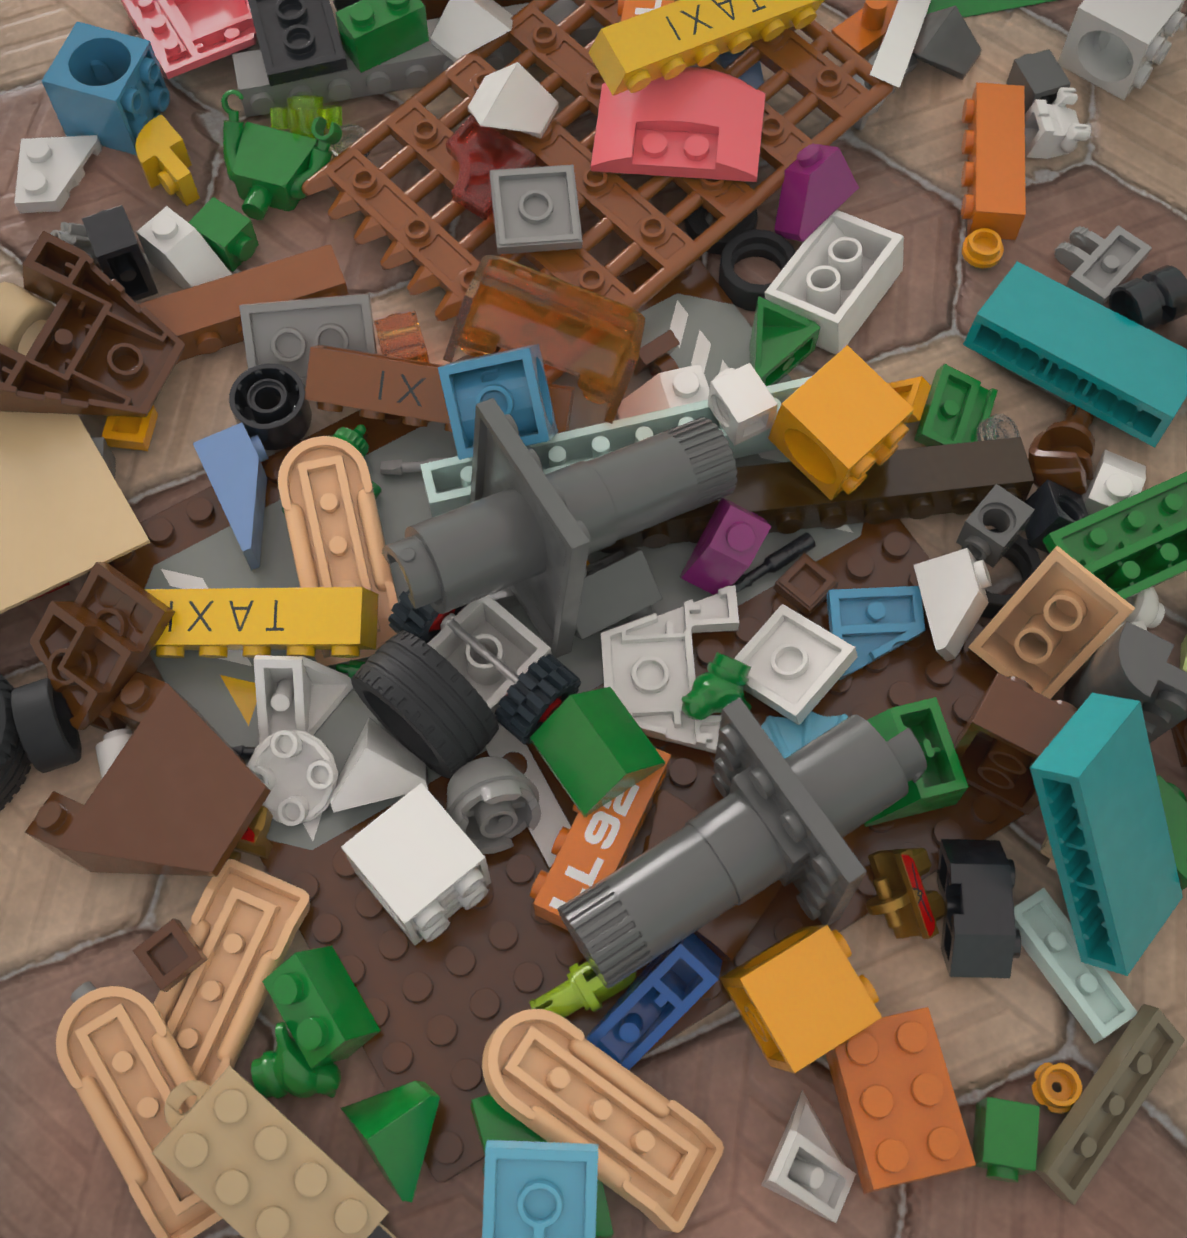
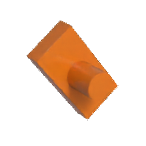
M865 0L862 9L833 28L831 33L864 58L881 46L898 1Z

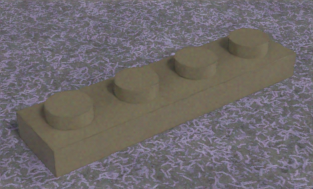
M1146 1004L1141 1006L1037 1158L1035 1172L1060 1199L1073 1205L1076 1204L1185 1041L1159 1008Z

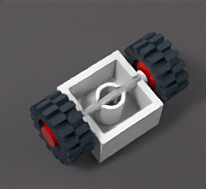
M408 590L400 594L398 598L401 601L394 604L391 610L393 614L388 619L390 628L396 633L406 631L414 634L441 654L482 696L494 713L497 722L524 745L531 744L530 737L570 695L577 694L579 691L578 687L581 685V679L551 654V648L489 595L440 614L430 604L415 609L408 598V593H410Z

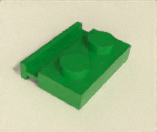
M944 363L935 373L914 441L926 447L980 441L979 430L985 432L986 423L983 426L982 424L989 421L998 390L994 388L988 390L980 386V381Z

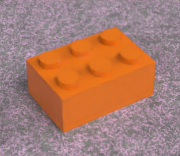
M929 1007L882 1017L825 1054L864 1194L962 1171L976 1165Z

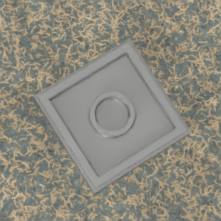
M574 165L490 170L497 254L582 248Z

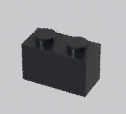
M123 205L102 210L82 218L95 256L107 277L118 281L125 288V293L134 301L159 293Z

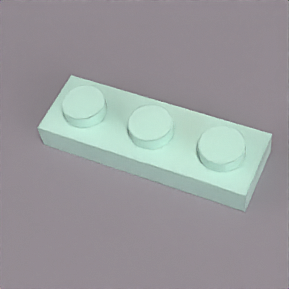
M1042 888L1014 906L1015 928H1018L1020 931L1021 945L1094 1044L1135 1017L1137 1010L1105 969L1081 962L1072 925L1045 888Z

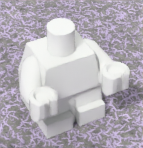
M1061 87L1052 105L1047 104L1046 100L1035 99L1026 112L1025 156L1027 158L1048 159L1068 154L1077 148L1078 141H1087L1091 135L1090 125L1079 124L1076 111L1066 107L1067 104L1073 105L1078 99V95L1074 94L1076 92L1075 88Z

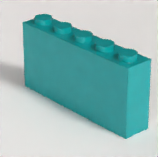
M1018 261L979 310L963 343L967 348L1154 448L1187 397L1186 348Z
M1091 693L1030 766L1081 962L1128 976L1179 904L1183 895L1141 702Z

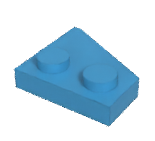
M919 586L829 590L826 594L829 632L854 646L858 656L838 680L847 677L913 640L925 631L923 603Z

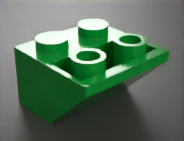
M936 697L889 708L866 720L880 733L886 742L909 727L923 750L927 769L915 784L912 780L908 782V794L865 822V827L958 803L968 789V784Z

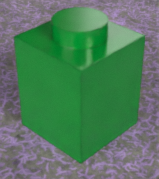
M214 197L188 222L196 228L231 272H234L243 261L249 260L259 245L251 219Z
M986 1097L976 1103L972 1153L976 1163L975 1167L986 1168L987 1178L1005 1182H1018L1019 1175L1036 1171L1040 1106L993 1097Z

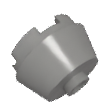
M483 757L473 760L458 769L448 783L446 812L482 854L496 853L513 847L512 837L521 833L527 826L534 830L540 821L541 808L539 806L537 787L504 758Z

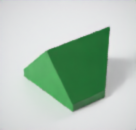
M758 296L750 339V364L765 386L777 384L815 351L821 327L812 320Z
M416 1080L341 1108L388 1184L399 1198L406 1202L413 1201L440 1096L425 1082Z

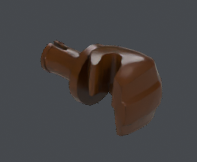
M1072 404L1067 408L1063 421L1053 423L1047 427L1046 431L1039 433L1034 438L1028 450V462L1034 478L1033 483L1037 488L1048 479L1080 495L1087 493L1086 480H1093L1091 456L1095 450V439L1088 429L1094 419V415L1079 407L1074 415L1076 405Z

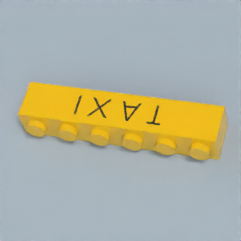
M678 0L602 28L588 53L613 96L627 90L630 93H636L648 86L653 80L661 77L669 80L676 77L689 66L695 64L699 67L706 66L723 53L730 51L731 54H737L746 49L752 42L763 39L764 42L770 41L779 36L785 29L793 26L796 29L804 28L817 17L816 11L824 0Z
M364 587L144 589L175 611L152 649L156 650V657L184 658L185 650H199V657L227 658L228 650H243V657L254 658L255 655L271 656V650H287L286 656L314 658L315 650H331L332 657L358 658L360 657V650H376L379 594Z

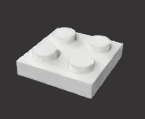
M782 604L734 659L751 666L747 676L749 682L743 687V690L797 725H800L858 656L854 646Z

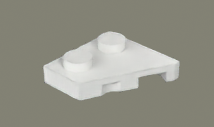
M98 135L21 139L14 202L19 213L60 211L69 199L70 191L80 183L86 174L83 166L91 154L98 156L101 152L102 145Z

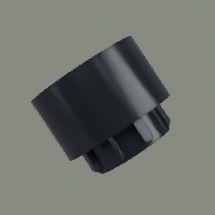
M260 364L247 369L234 381L229 394V404L236 423H243L250 438L258 435L265 450L288 448L305 436L311 425L312 412L309 401L305 400L304 385L300 377L293 370L279 364Z

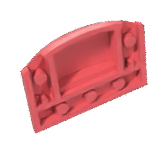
M121 0L135 30H138L142 39L151 42L156 59L160 64L161 73L166 79H171L256 44L257 34L248 0Z
M694 66L685 68L682 73L672 79L665 80L664 77L653 80L648 86L636 93H630L627 90L613 96L606 83H603L591 171L757 182L765 93L759 89L756 90L743 80L729 74Z

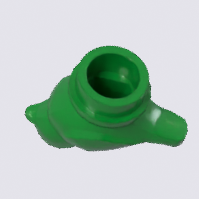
M716 652L713 661L708 662V672L697 676L691 691L681 699L683 702L681 710L687 717L695 720H703L712 713H722V708L738 698H741L750 711L752 706L744 698L743 687L749 682L747 676L751 666Z
M285 1022L277 1023L275 1025L277 1042L275 1051H266L262 1057L254 1059L251 1063V1076L255 1089L266 1099L271 1097L280 1099L288 1093L298 1098H309L316 1093L327 1095L331 1098L335 1097L336 1090L341 1083V1071L338 1066L330 1063L311 1069L296 1041L290 1036Z

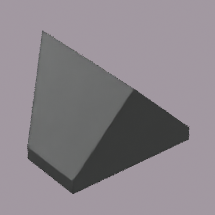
M955 5L926 14L912 55L933 67L963 80L980 56L982 49Z

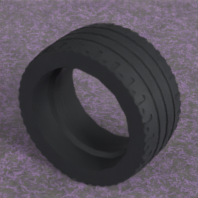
M400 631L387 640L375 654L365 661V664L361 665L351 678L356 693L378 721L404 747L423 761L426 766L445 778L451 779L458 769L471 762L489 744L499 730L494 713L471 683L429 644L409 632Z

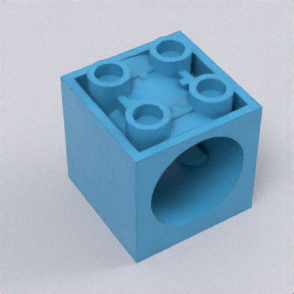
M78 21L42 79L43 86L66 136L98 135L102 146L137 155L135 148L136 139L141 129L150 120L164 112L170 100V93L165 85L160 64L156 59L149 40Z
M539 344L456 361L438 367L459 460L473 457L476 404L492 398L495 399L505 415L510 414L513 417L519 431V437L525 446L550 441L557 434L558 429Z

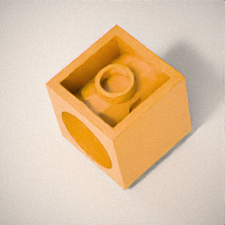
M846 345L781 404L768 439L832 501L842 490L848 495L851 494L867 478L866 472L875 462L881 466L899 448L897 443L910 430L905 424L914 408Z
M828 925L801 927L719 978L770 1067L796 1073L882 1018L875 1006L879 1002V998L874 987L864 975L858 976L848 960L852 956L848 943L838 930L834 929L831 931Z

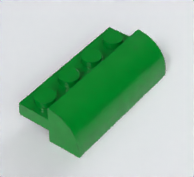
M1187 471L1051 532L1042 541L1049 553L1058 546L1125 600L1187 571Z

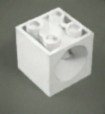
M1084 0L1075 14L1058 60L1059 65L1118 98L1125 100L1134 87L1141 89L1153 70L1151 65L1153 63L1160 65L1172 46V43L1167 41V39L1176 33L1185 17V14L1180 12L1185 0Z
M422 783L341 846L354 872L414 945H417L423 939L426 942H430L437 938L449 926L448 918L461 907H464L466 910L471 909L489 891L486 887L491 883L485 856Z

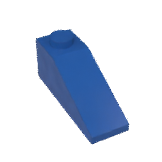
M694 933L653 959L585 1039L623 1067L630 1070L719 979L722 960Z

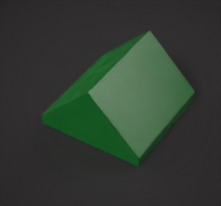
M611 687L570 695L530 737V741L584 818L665 765L661 755Z

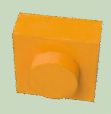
M923 376L888 383L914 408L906 424L920 421L931 385Z
M152 406L147 417L107 416L101 437L105 438L109 447L148 451L158 413L155 407Z

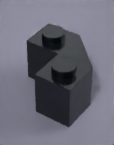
M941 839L936 881L945 904L941 951L950 977L1010 978L1013 958L1020 957L1021 935L1019 929L1015 928L1012 892L1016 879L1015 864L1012 859H1007L1000 840Z

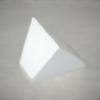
M449 0L430 38L431 44L453 62H456L463 55L511 31L513 24L511 17L513 15L494 0Z
M516 62L485 76L468 105V112L473 114L480 126L521 131L541 139L557 112L559 104L534 77Z
M255 655L254 673L259 744L269 735L287 729L306 731L314 735L353 689L351 678L304 656Z
M368 718L337 779V787L331 799L333 813L406 795L420 783L428 789L426 764L372 719Z
M802 1090L761 1185L836 1223L856 1173L845 1166Z

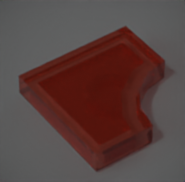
M472 115L445 142L447 152L458 162L460 168L459 179L451 191L453 201L485 221L493 213L490 170L530 168L536 164L534 153L492 127L480 126Z

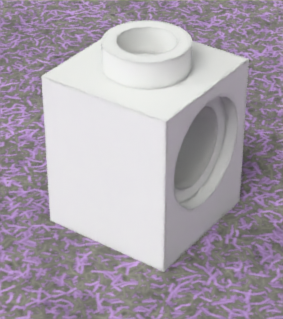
M750 363L737 369L728 368L720 372L710 382L707 405L734 446L772 428L778 404Z

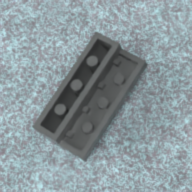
M1126 621L1068 680L1063 701L1079 709L1091 693L1138 700L1141 702L1149 743H1151L1187 718V672L1167 663L1174 644Z

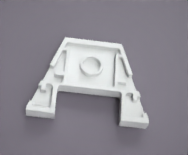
M735 585L718 589V594L693 602V599L686 601L683 607L657 616L656 613L601 633L604 688L611 687L646 736L716 753L721 715H711L703 720L691 719L681 710L683 703L681 699L691 691L693 682L696 679L692 634L738 630L739 616Z

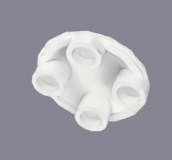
M287 729L269 735L255 748L248 762V766L271 790L262 806L268 808L273 815V820L287 826H294L315 819L329 807L332 794L337 787L338 770L333 754L319 738L306 731Z

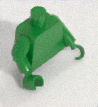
M234 89L226 91L221 99L224 111L229 114V120H224L223 157L228 178L235 183L239 197L244 200L242 211L252 219L262 220L269 207L284 211L294 210L301 199L308 197L302 191V184L331 161L332 151L329 148L330 145L340 141L342 137L341 127L337 123L332 122L329 133L324 135L327 121L325 118L318 116L314 119L311 126L312 133L317 138L315 139L246 122L244 125L243 121H239V111L231 109L227 102L231 94L236 95L241 100H243V94Z

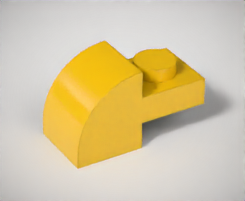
M160 114L150 120L139 132L135 146L136 154L151 189L162 184L170 196L176 193L182 202L188 206L200 199L192 174L187 169L192 164L182 137L164 116Z

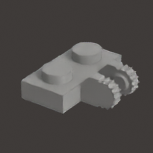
M1119 225L1106 239H1103L1093 231H1089L1084 226H1079L1069 234L1072 244L1065 241L1064 243L1061 242L1054 250L1057 261L1064 264L1070 271H1075L1070 276L1066 286L1104 305L1109 300L1112 289L1122 285L1148 257L1152 247Z

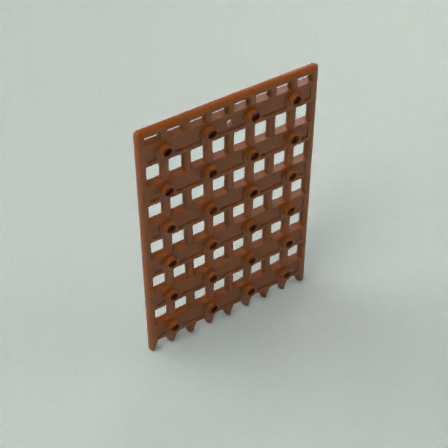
M533 0L511 17L513 20L511 31L463 55L302 184V191L306 196L330 187H334L339 191L338 196L327 212L330 220H337L360 211L365 216V219L354 235L356 245H362L387 236L392 243L380 261L383 270H389L410 261L417 264L419 268L407 286L410 295H418L440 286L446 294L434 312L437 321H445L468 312L474 319L462 338L466 348L474 347L494 338L502 344L498 352L539 344L547 383L553 384L780 189L784 182L785 169L797 159L798 153L803 148L813 143L830 146L892 92L894 85L871 76L870 73L873 65L815 20L800 29L814 40L811 44L794 32L797 30L794 26L785 29L779 36L770 41L764 42L763 39L754 41L745 49L746 51L725 69L715 60L702 68L716 70L739 78L760 61L775 73L756 90L759 89L765 93L760 157L776 170L754 189L744 181L653 175L635 190L621 178L624 173L591 171L596 129L580 142L565 130L566 127L588 109L598 117L602 84L605 83L588 53L596 38L583 47L570 34L591 17L603 27L621 22L622 16H618V0H572L579 7L557 25L543 13L559 0ZM507 41L522 53L505 67L518 62L527 70L535 63L549 75L540 84L550 94L562 86L576 98L553 117L541 139L521 131L484 127L464 143L451 131L472 114L468 112V105L485 76L497 71L485 59ZM828 51L843 64L839 67L823 54ZM857 74L871 85L872 88L870 90L866 89L852 77ZM788 84L800 93L803 98L781 115L766 102ZM448 88H451L463 100L438 119L425 107ZM818 108L833 121L814 138L810 139L796 125L814 109ZM503 134L517 147L491 167L478 153ZM391 135L403 148L377 168L364 155ZM529 158L540 167L574 165L579 211L586 207L600 219L582 235L581 249L501 254L486 267L471 254V252L495 233L490 170L515 169ZM417 159L430 172L403 192L390 179ZM673 181L688 195L664 215L649 200ZM441 183H444L457 196L430 217L417 203ZM702 206L718 220L693 240L677 226ZM470 207L484 221L460 241H456L443 228ZM614 231L628 246L603 266L588 252ZM523 257H526L540 271L513 293L498 278ZM640 257H643L658 271L632 292L617 277ZM553 282L568 297L541 319L526 304ZM582 308L597 323L570 345L555 330Z

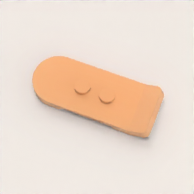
M331 436L309 438L297 444L289 451L282 461L278 474V488L285 513L300 587H364L379 594L376 650H360V657L358 658L332 657L331 650H315L316 662L330 666L370 657L387 640L396 635L397 633L390 628L388 619L393 614L391 610L394 604L398 603L390 564H388L382 554L385 540L369 469L364 457L353 445L345 440Z
M228 859L218 876L211 878L191 917L192 924L188 932L208 960L168 992L160 990L153 1003L197 1080L203 1081L209 1086H212L229 1066L234 1069L268 995V991L262 981L283 963L296 932L310 909V895L305 890L234 859Z
M119 986L102 987L86 993L69 1007L58 1027L56 1052L61 1068L71 1086L75 1088L125 1179L129 1192L155 1237L194 1238L223 1218L158 1160L152 1152L172 1130L166 1122L164 1114L167 1097L179 1084L190 1080H198L158 1009L148 998L137 991ZM192 1095L182 1103L179 1113L183 1114L192 1108L197 1096Z
M528 1009L515 1013L502 1022L490 1035L485 1045L482 1059L484 1080L494 1100L505 1111L547 1142L598 1144V1180L643 1212L659 1229L676 1233L684 1229L723 1155L724 1146L721 1139L704 1121L677 1101L668 1100L585 1039L583 1032L562 1016L548 1010Z

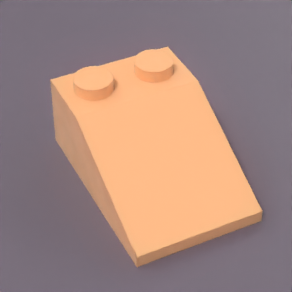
M1056 546L968 648L1000 674L1006 677H1018L1029 683L1033 691L1051 699L1134 611L1135 607L1065 551Z

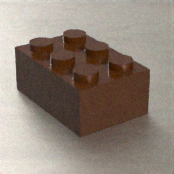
M997 673L965 723L954 745L967 783L1029 815L1039 804L1030 766L1078 709L1068 702L1051 700L1033 691L1029 683L1018 677H1006Z

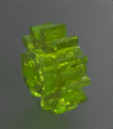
M322 96L287 97V105H284V107L276 106L270 108L271 127L289 129L291 133L316 138L312 133L311 126L314 119L318 116L326 119L325 129H329L332 122L342 126L341 106L324 105Z

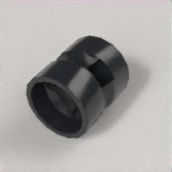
M1165 265L1142 276V279L1136 278L1112 289L1109 295V309L1149 330H1153L1159 327L1160 324L1165 325L1187 315V279L1176 267Z

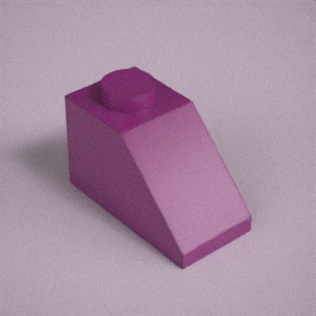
M813 143L803 148L798 153L797 159L785 169L774 227L776 234L784 238L803 242L859 189L839 147Z
M724 497L721 498L679 577L713 595L718 594V589L732 586L750 567L771 525L755 513Z

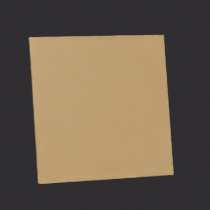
M0 411V614L90 572L96 562L109 563L150 543L78 414Z

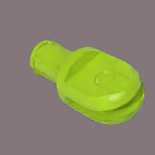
M588 962L581 965L575 963L569 967L570 973L567 974V981L542 996L532 999L529 1003L532 1009L548 1010L563 1018L583 1006L586 1010L591 1008L595 1012L603 1007L601 1004L603 1001L629 986L635 980L636 971L610 989H607Z

